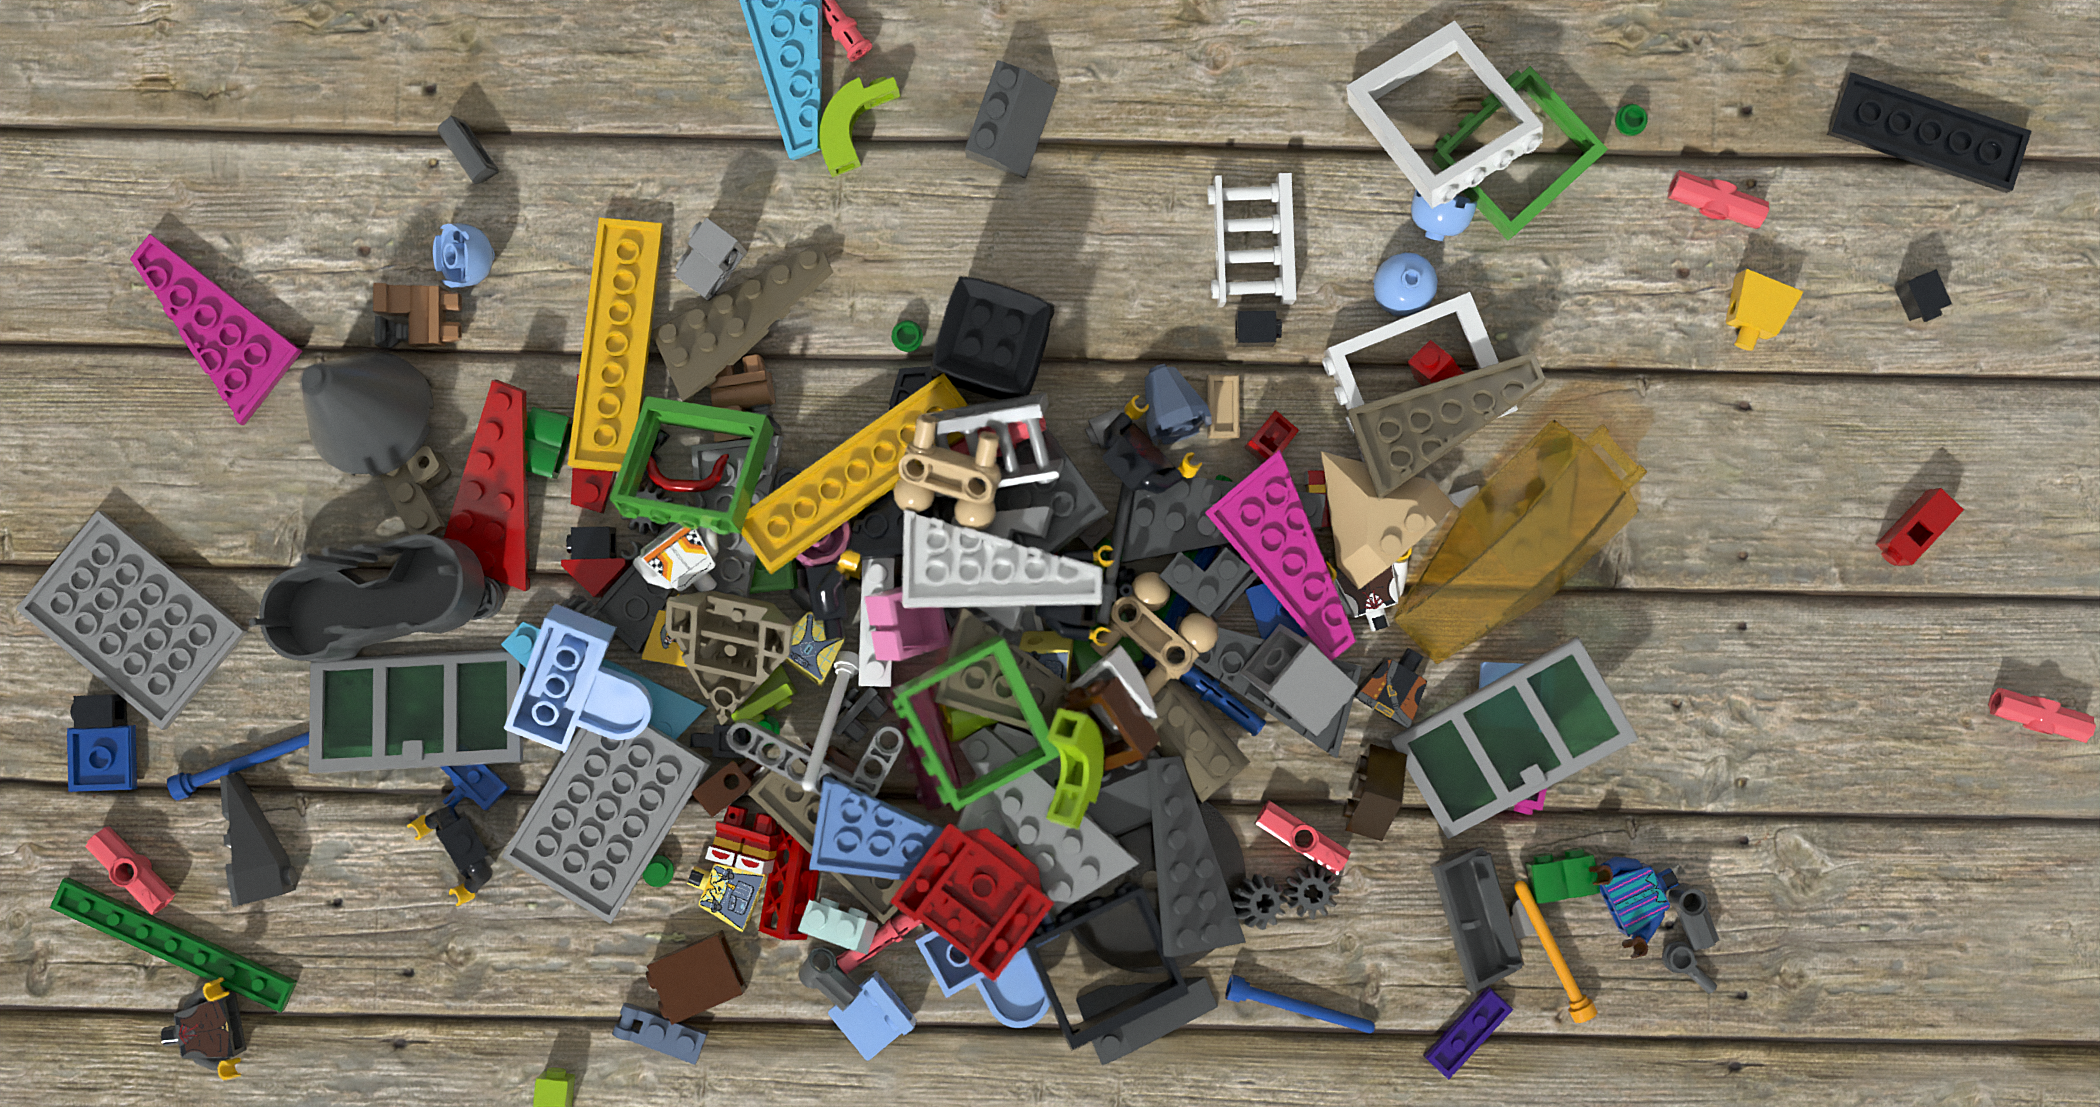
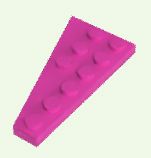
M149 234L131 256L130 260L149 289L154 291L163 305V310L179 329L178 333L203 371L210 376L218 388L217 392L223 401H226L230 406L237 422L240 425H245L299 357L302 350L161 240Z
M1279 450L1205 513L1324 655L1332 661L1355 643L1356 638L1282 452Z

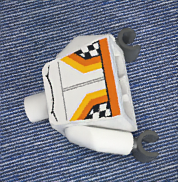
M697 494L700 504L695 508L706 509V500L700 494ZM686 499L684 502L685 506L691 507L690 502ZM676 523L645 547L639 542L630 541L635 548L633 555H630L627 550H621L623 558L634 560V567L648 583L666 589L674 587L679 592L691 584L699 592L713 590L717 585L716 581L708 573L716 566L715 556L719 551L717 533L710 528L698 526V529H689L680 523Z

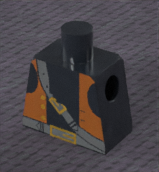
M1410 648L1406 649L1399 662L1389 657H1384L1358 686L1354 698L1398 725L1409 729L1427 685V680L1415 673L1424 657Z

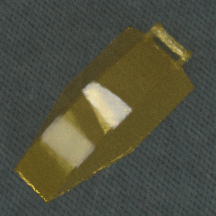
M1550 421L1460 509L1457 514L1458 518L1449 532L1445 533L1440 541L1442 542L1433 558L1429 559L1416 585L1412 586L1392 618L1435 664L1438 665L1550 599L1639 512L1630 489L1645 476L1647 470L1642 465L1637 466L1608 435L1609 429L1604 424L1598 426L1582 440L1557 421ZM1597 443L1627 473L1622 480L1592 450Z

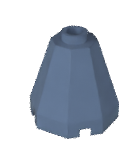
M1160 364L1149 370V375L1145 377L1146 405H1149L1146 411L1148 437L1155 445H1158L1157 439H1162L1164 445H1170L1190 438L1200 432L1198 428L1200 424L1204 423L1205 428L1212 424V416L1207 404L1175 367H1167L1166 364Z

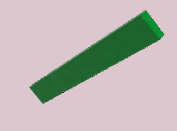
M69 877L62 879L50 905L51 909L209 981L223 977L224 981L220 983V986L280 1013L285 1010L298 982Z

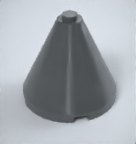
M385 352L362 353L312 364L301 375L300 385L312 443L319 455L340 471L354 476L355 474L379 476L389 473L409 461L425 442L431 428L427 425L429 410L434 409L432 392L420 371L401 357Z

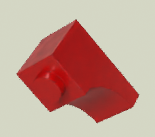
M1432 340L1425 344L1408 361L1414 379L1422 386L1465 374L1455 363L1453 357Z

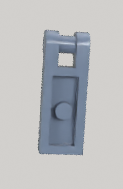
M623 1003L620 1011L622 1017L620 1023L615 1024L612 1032L613 1036L622 1040L632 1041L696 1065L708 1035L707 1031L683 1022L671 1025L669 1018L665 1019L661 1014L631 1003ZM634 1019L643 1021L640 1030L632 1028Z

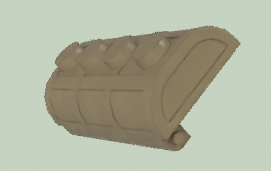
M1170 678L1152 698L1158 718L1150 722V724L1161 738L1153 749L1161 758L1181 756L1197 800L1204 803L1251 763L1179 679L1175 678L1172 680Z

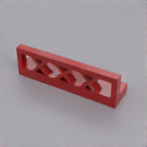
M778 823L776 834H779L780 838L772 873L768 874L758 931L781 940H807L808 934L800 932L798 929L808 901H814L819 870L810 869L811 854ZM787 848L789 851V860L788 863L785 864L783 860L784 850ZM780 880H782L784 885L782 895H779L777 890ZM775 911L778 916L776 928L771 927L772 916Z

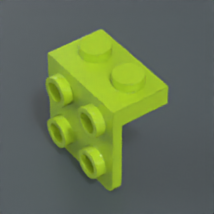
M782 664L731 715L734 722L740 719H748L758 723L765 719L762 714L763 712L772 707L777 712L792 703L790 697L798 692Z

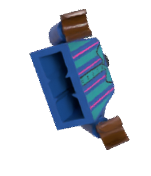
M1617 856L1610 858L1601 865L1590 866L1589 872H1597L1598 874L1597 880L1592 883L1593 885H1599L1600 893L1619 932L1628 937L1632 935L1631 939L1622 942V946L1624 948L1633 946L1634 952L1630 956L1631 959L1645 956L1648 952V942L1664 919L1665 911L1670 908L1664 892L1679 885L1676 875L1671 868L1655 874L1651 866L1641 863L1637 859Z

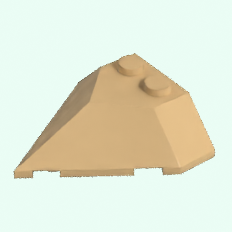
M1321 451L1331 531L1336 553V566L1355 588L1359 590L1389 568L1431 531L1451 510L1454 504L1433 481L1413 476L1379 500L1366 463Z

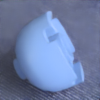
M1415 188L1411 205L1412 219L1418 227L1426 231L1425 237L1443 241L1445 236H1456L1469 226L1474 216L1477 202H1470L1469 198L1456 195L1450 202L1446 204L1441 203L1432 209Z
M449 223L440 227V229H444L442 234L436 235L433 242L435 269L437 272L442 271L446 278L441 281L451 288L472 286L483 281L488 276L495 257L494 250L483 231L469 224Z
M1404 252L1393 255L1379 266L1374 275V296L1382 309L1394 316H1410L1418 313L1429 306L1436 295L1438 279L1435 269L1426 258L1418 254Z

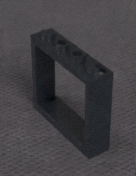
M1131 881L1124 882L1114 888V893L1104 898L1102 895L1095 896L1084 903L1085 907L1075 912L1073 909H1069L1056 915V921L1045 926L1043 923L1038 924L1023 944L1063 1036L1072 1051L1189 994L1174 957L1164 956L1161 927L1143 887L1137 882L1133 884ZM1134 899L1169 979L1071 1027L1035 946Z

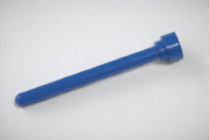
M309 732L194 775L181 772L167 778L168 790L176 801L192 795V792L197 790L198 786L217 780L220 776L233 774L309 745Z
M1232 974L1229 978L1225 993L1226 1000L1239 1003L1240 1000L1246 1001L1250 999L1365 1033H1372L1375 1030V1024L1371 1020L1252 987L1249 982L1245 981L1244 977Z

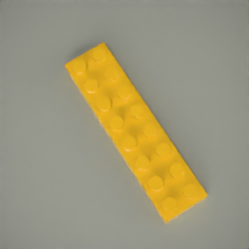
M599 217L568 457V466L571 468L619 472L643 405L664 231L662 223Z
M942 373L748 510L741 534L769 573H774L895 487L897 480L901 478L899 463L904 457L906 445L914 441L915 425L919 415L966 407L968 404L946 375ZM960 431L948 433L946 437L949 447L956 444L965 435L961 434ZM915 459L916 464L919 467L923 468V463L920 460Z

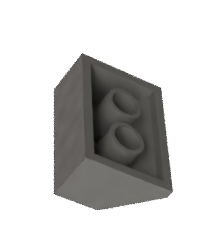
M997 60L965 148L966 158L1026 179L1057 89L1025 69Z
M1148 756L1103 772L1096 803L1089 801L1086 813L1108 835L1111 834L1115 837L1152 821ZM1059 779L1054 780V784L1057 787Z

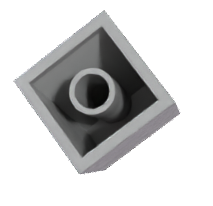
M1282 624L1277 626L1239 672L1300 725L1316 736L1330 724L1331 719L1350 700L1352 694L1358 688L1352 680L1312 643Z

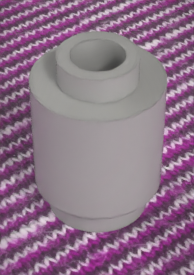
M1114 408L1088 420L1090 427L1085 428V431L1092 446L1098 444L1100 449L1105 448L1103 433L1121 412L1125 413L1124 408L1120 410Z

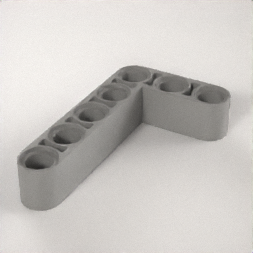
M740 719L734 722L727 734V742L733 750L802 786L805 773L796 772L792 767V761L797 758H803L809 763L812 752L751 720ZM891 722L880 725L871 738L853 774L823 759L815 787L811 791L821 795L822 783L820 778L826 773H832L837 776L838 782L854 789H863L867 795L875 798L902 748L903 732L901 728ZM741 727L747 728L752 736L751 741L747 743L737 741L734 736L735 730ZM885 731H892L898 736V741L893 746H884L880 741L881 734ZM767 743H775L779 746L781 754L776 758H769L764 754L763 746ZM869 760H878L882 764L883 769L880 773L872 775L866 772L864 765Z

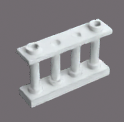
M1279 173L1275 183H1271L1270 186L1222 188V175L1215 176L1213 185H1208L1207 188L1208 205H1214L1216 280H1211L1212 299H1217V307H1224L1226 295L1274 293L1275 297L1280 296V305H1293L1297 298L1292 173ZM1271 199V202H1276L1277 214H1273L1272 218L1223 219V201ZM1272 231V234H1277L1278 246H1273V249L1224 251V232ZM1273 262L1274 265H1279V277H1275L1274 281L1226 282L1225 264Z

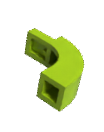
M860 77L838 90L828 103L820 125V146L832 178L861 166L852 141L854 125L858 118L867 110L901 97L894 77L889 79L887 77L877 78L869 83L870 86L867 88L863 87Z
M1058 708L1047 740L1055 745L1060 753L1061 774L1046 819L1053 823L1079 830L1089 801L1096 803L1099 794L1104 765L1103 743L1098 727L1087 715Z

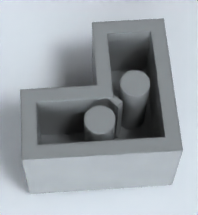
M706 217L703 223L698 222L690 231V240L687 244L693 250L690 254L686 253L680 258L676 264L677 271L674 275L706 300H710L715 297L747 254V251L738 240Z

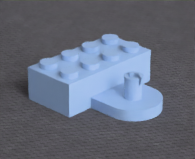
M554 604L544 620L504 729L566 752L576 734L578 726L616 740L637 736L646 728L652 716L653 701L649 691L638 680L602 666L616 627Z
M1050 910L1040 922L1044 926L1055 921ZM929 928L918 934L915 941L946 998L975 983L993 1016L1004 1025L1013 1028L1028 1027L1037 1023L1046 1014L1050 1004L1023 945L997 980L993 982L968 963V956L933 929ZM1060 934L1057 935V936H1055V937H1053V938H1051V939H1048V940H1046V941H1044V942H1042V943H1040V944H1038V945H1036L1035 947L1038 948V947L1044 945L1045 943H1047V942L1053 940L1054 938L1060 936Z

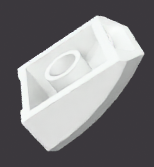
M1121 645L1095 662L1071 685L1073 688L1081 686L1084 689L1097 679L1103 678L1106 681L1118 676L1149 723L1158 718L1154 702L1145 681ZM1100 703L1090 707L1113 734H1121Z

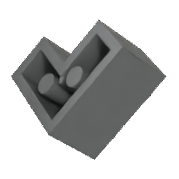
M1226 547L1205 572L1182 552H1179L1159 577L1197 611L1210 617L1249 571L1250 567Z

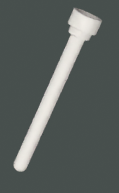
M850 651L838 652L834 663L837 677L802 781V787L808 791L815 787L849 679L859 672V655Z

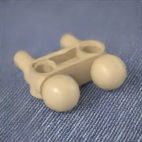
M919 415L914 441L906 445L904 457L899 463L901 478L897 480L894 488L895 502L902 510L905 509L919 513L931 506L935 496L934 491L959 498L955 506V518L961 527L975 531L988 528L993 523L996 515L995 503L993 501L996 489L1001 482L1000 468L995 463L1000 437L989 432L981 433L975 458L934 446L933 441L937 418L931 415ZM915 459L920 460L923 463L924 468L919 467L916 464ZM976 477L983 479L986 483V486L980 485L977 482Z
M1145 572L1137 576L1131 584L1132 594L1118 599L1112 606L1109 624L1106 626L1111 633L1102 631L1096 637L1099 642H1107L1109 644L1100 647L1093 641L1090 646L1104 657L1122 637H1128L1155 661L1156 666L1144 679L1153 698L1170 678L1178 680L1183 674L1190 671L1193 662L1199 656L1198 653L1206 652L1215 645L1218 640L1219 631L1212 617H1207L1203 613H1194L1182 620L1178 627V634H1176L1152 613L1166 605L1170 598V586L1159 577L1160 574ZM1127 609L1137 611L1136 618L1131 622H1123L1121 620V614ZM1175 650H1181L1185 653L1184 660L1179 664H1172L1168 661L1170 653Z

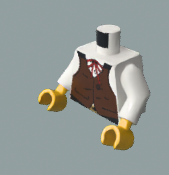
M1410 548L1389 568L1359 590L1355 588L1339 568L1334 569L1329 562H1326L1345 613L1347 615L1350 614L1351 617H1359L1366 614L1371 631L1390 626L1384 608L1398 604V598L1403 594L1408 574V557L1411 555L1412 549Z

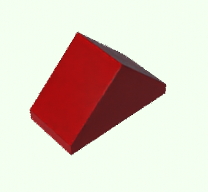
M1275 410L1244 448L1261 463H1264L1277 451L1281 450L1283 452L1299 429Z
M625 558L561 560V566L593 597H602L632 565V560Z

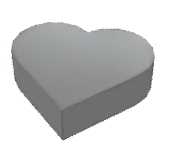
M1519 897L1515 898L1510 905L1511 913L1509 915L1516 938L1519 939L1536 933V930Z

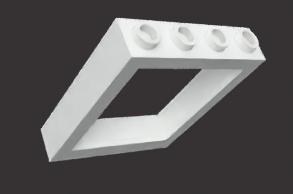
M1456 21L1451 22L1346 86L1348 103L1432 209L1441 203L1446 204L1450 202L1459 192L1468 187L1478 185L1489 174L1506 168L1512 160L1524 153L1533 152L1542 143L1543 124ZM1457 51L1519 125L1435 176L1375 100Z
M1468 292L1328 348L1324 352L1325 358H1322V362L1328 376L1333 375L1337 387L1334 388V392L1339 404H1345L1347 411L1348 409L1365 405L1345 355L1454 312L1457 313L1479 369L1499 363L1471 293ZM1515 405L1500 417L1517 411V406ZM1346 417L1348 428L1352 435H1354L1350 419ZM1358 446V452L1361 457V460L1365 463L1361 449Z

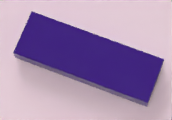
M1487 986L1423 1056L1449 1080L1514 1009Z

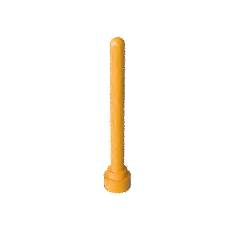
M1522 880L1517 881L1514 885L1515 891L1570 998L1568 1011L1575 1023H1583L1594 1018L1598 1011L1592 999L1582 995L1526 882Z

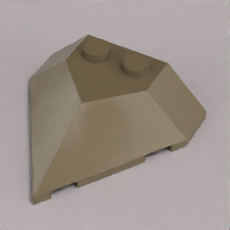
M713 590L669 597L666 603L665 629L671 639H676L683 652L681 657L705 698H710L718 712L716 717L722 726L737 708L791 654L794 624L773 603Z

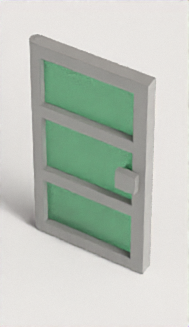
M1576 636L1390 739L1397 752L1407 754L1406 768L1446 837L1450 839L1635 742L1639 737L1584 647L1583 641Z
M506 649L363 656L335 662L311 661L309 773L319 774L523 762V736L504 729L523 679V665Z

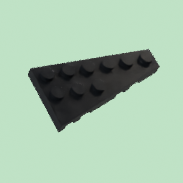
M931 366L899 368L889 402V411L933 380L930 372ZM894 488L860 511L857 519H855L852 537L846 551L851 550L860 554V560L903 557L904 510L900 509L894 500ZM934 496L931 506L925 511L916 513V515L940 520L939 497Z

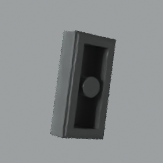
M450 116L439 125L438 133L474 184L483 183L499 173V169L465 121Z

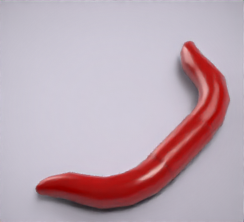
M729 454L722 455L715 462L711 474L703 480L669 479L660 472L655 460L651 456L649 457L646 469L651 480L658 487L667 491L704 492L714 488L721 480Z

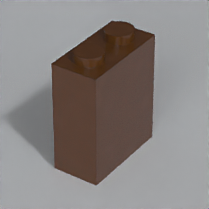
M723 930L654 959L647 965V981L652 989L656 988L661 999L658 1001L660 1012L665 1019L669 1018L671 1025L738 997L747 990L746 983Z

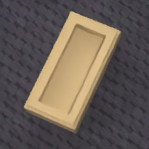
M1207 375V406L1212 416V424L1207 427V439H1239V375Z

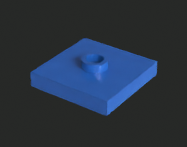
M1265 583L1245 589L1261 639L1267 640L1279 624H1282L1302 638L1308 636Z
M136 725L67 728L68 792L137 789Z

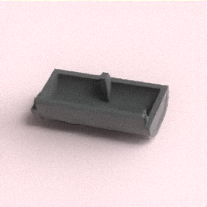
M1476 847L1453 853L1431 863L1430 868L1437 885L1467 990L1477 992L1522 969L1524 965L1523 957L1491 853H1487V850L1483 851V847Z

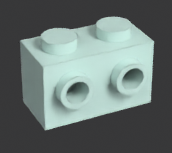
M823 897L820 903L808 901L798 931L863 954H868L878 923L866 920L868 913L850 907L848 913L838 910L840 903Z

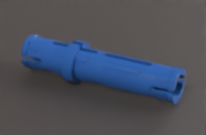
M1194 666L1179 678L1180 681H1183L1200 694L1202 701L1206 702L1208 700L1251 733L1253 737L1266 724L1265 719L1259 717L1242 702L1221 688L1219 681L1215 678L1211 680Z

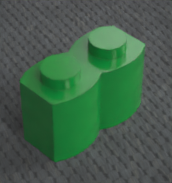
M532 407L531 412L527 411L525 450L528 451V463H526V471L553 479L558 478L571 437L573 418L537 407Z
M1584 848L1564 850L1565 855L1554 858L1552 853L1534 855V861H1529L1525 864L1530 892L1535 902L1548 903L1600 893L1599 885H1593L1592 883L1597 880V872H1589L1590 866H1596L1594 855L1584 852Z

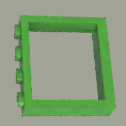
M1531 66L1522 74L1516 70L1506 79L1507 83L1516 93L1523 88L1584 154L1512 221L1478 185L1468 187L1462 191L1471 202H1477L1476 207L1507 240L1515 236L1608 150ZM1493 93L1481 102L1484 108L1476 116L1470 112L1458 124L1461 129L1453 137L1447 133L1434 146L1438 151L1431 159L1442 171L1456 164L1449 154L1502 106Z
M646 396L610 500L620 511L619 513L627 518L636 519L638 516L648 517L660 524H667L668 521L680 523L689 529H698L699 526L710 528L712 531L724 535L729 532L741 534L772 440L774 428L766 415ZM661 424L752 438L728 513L636 497Z
M999 635L893 689L897 699L893 700L892 703L900 718L907 717L911 728L907 729V733L915 748L920 745L922 746L926 756L921 758L930 776L936 774L941 784L936 787L944 805L950 802L956 811L1060 756L1057 747L1047 740L1049 730L1005 640ZM993 653L1038 746L955 790L909 696Z

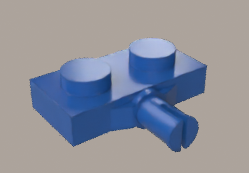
M462 743L458 747V752L473 751L467 744ZM487 764L440 767L452 779L456 787L443 800L444 804H448L447 806L453 808L464 797L473 799L484 811H488L510 788Z

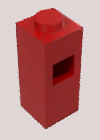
M1942 488L1926 490L1876 545L1883 551L1881 553L1882 557L1894 566L1913 565L1964 509Z

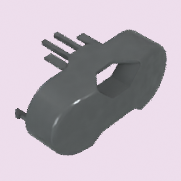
M426 534L410 535L381 544H362L346 550L327 547L322 549L323 556L308 553L302 554V561L296 563V566L299 567L289 569L277 576L263 595L259 618L250 619L249 625L250 627H261L262 634L268 645L276 653L287 659L316 662L340 661L355 657L364 646L416 632L442 634L465 625L475 615L482 602L485 589L484 572L476 554L464 543L454 539ZM400 554L390 573L385 578L367 582L350 571V568L358 567L357 563L359 562L373 563L377 562L380 556Z

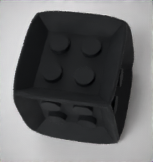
M959 276L951 293L933 354V365L930 368L932 376L937 378L944 373L954 386L998 400L1029 396L1046 347L1050 322L1054 316V305L1037 296L983 279Z

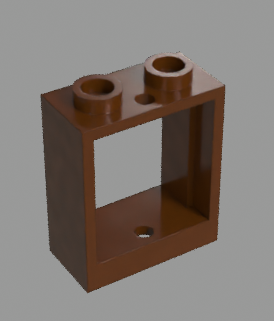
M1118 676L1106 681L1103 678L1097 679L1084 689L1081 686L1074 688L1066 694L1065 699L1067 701L1059 708L1087 715L1096 724L1103 743V772L1146 758L1161 740ZM1100 703L1124 739L1113 742L1089 707Z

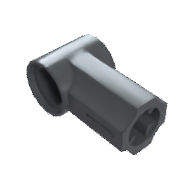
M1679 883V885L1671 888L1668 896L1669 903L1677 911L1691 949H1707L1714 946L1720 939L1707 909L1708 901L1706 895L1687 883ZM1692 893V902L1684 907L1683 900L1685 896Z
M815 948L812 950L799 969L798 975L803 985L812 989L818 988L841 1011L846 1010L862 991L853 980L836 966L835 956L826 948Z

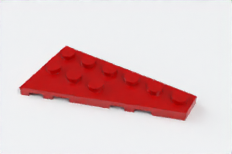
M496 379L491 382L444 538L454 539L467 545L478 557L484 576L526 592L530 589L527 562L530 561L529 549H527L529 502L528 480H526L528 451L525 450V430H527L526 390Z

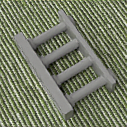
M1046 393L925 413V415L937 418L934 435L936 446L950 450L946 435L950 432L960 431L961 434L965 435L970 456L975 458L979 443L977 430L985 426H991V428L995 429L996 435L1000 437L999 445L1006 467L1000 469L1001 482L998 487L1033 481L1049 483L1059 477L1065 465L1064 459L1049 460L1039 419L1044 415L1049 405ZM1022 420V423H1026L1037 463L1019 466L1008 425L1010 422ZM976 477V480L980 485L986 486V483L983 479ZM934 491L936 497L947 495ZM947 495L948 498H956L954 496Z

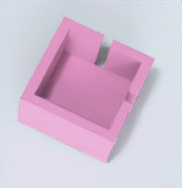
M903 586L865 596L869 624L876 627L875 631H871L876 660L900 661L923 654V652L949 646L950 641L944 608H904L902 605Z

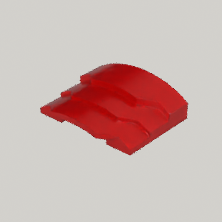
M952 823L947 825L890 900L891 904L915 922L917 919L921 920L968 956V963L993 982L997 980L1054 904L1041 891L1039 867L987 827L962 831Z

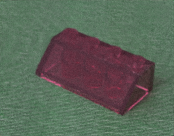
M902 684L890 687L891 694L886 695L891 713L897 712L892 703L893 700L897 699L893 689ZM930 685L909 696V699L955 790L962 787V783L938 705L932 701L934 692ZM899 717L900 724L898 726L903 732V743H907L910 755L905 756L910 774L916 773L919 785L915 786L919 804L925 803L927 811L950 806V802L944 805L936 790V787L941 785L936 774L930 776L921 758L926 756L922 746L920 745L915 748L907 733V729L911 728L907 717Z

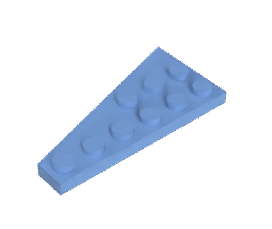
M824 775L810 858V869L906 880L944 829Z

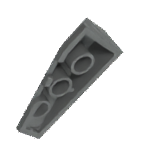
M235 773L220 776L222 814L229 821L227 834L224 835V846L231 849L232 863L225 864L232 907L296 890V870L291 866L287 853L241 774Z
M1205 976L1183 978L1189 994L1093 1040V1046L1102 1066L1142 1048L1217 1008L1218 1006ZM1139 982L1120 986L1107 985L1076 998V1002L1083 1020H1086L1162 982Z

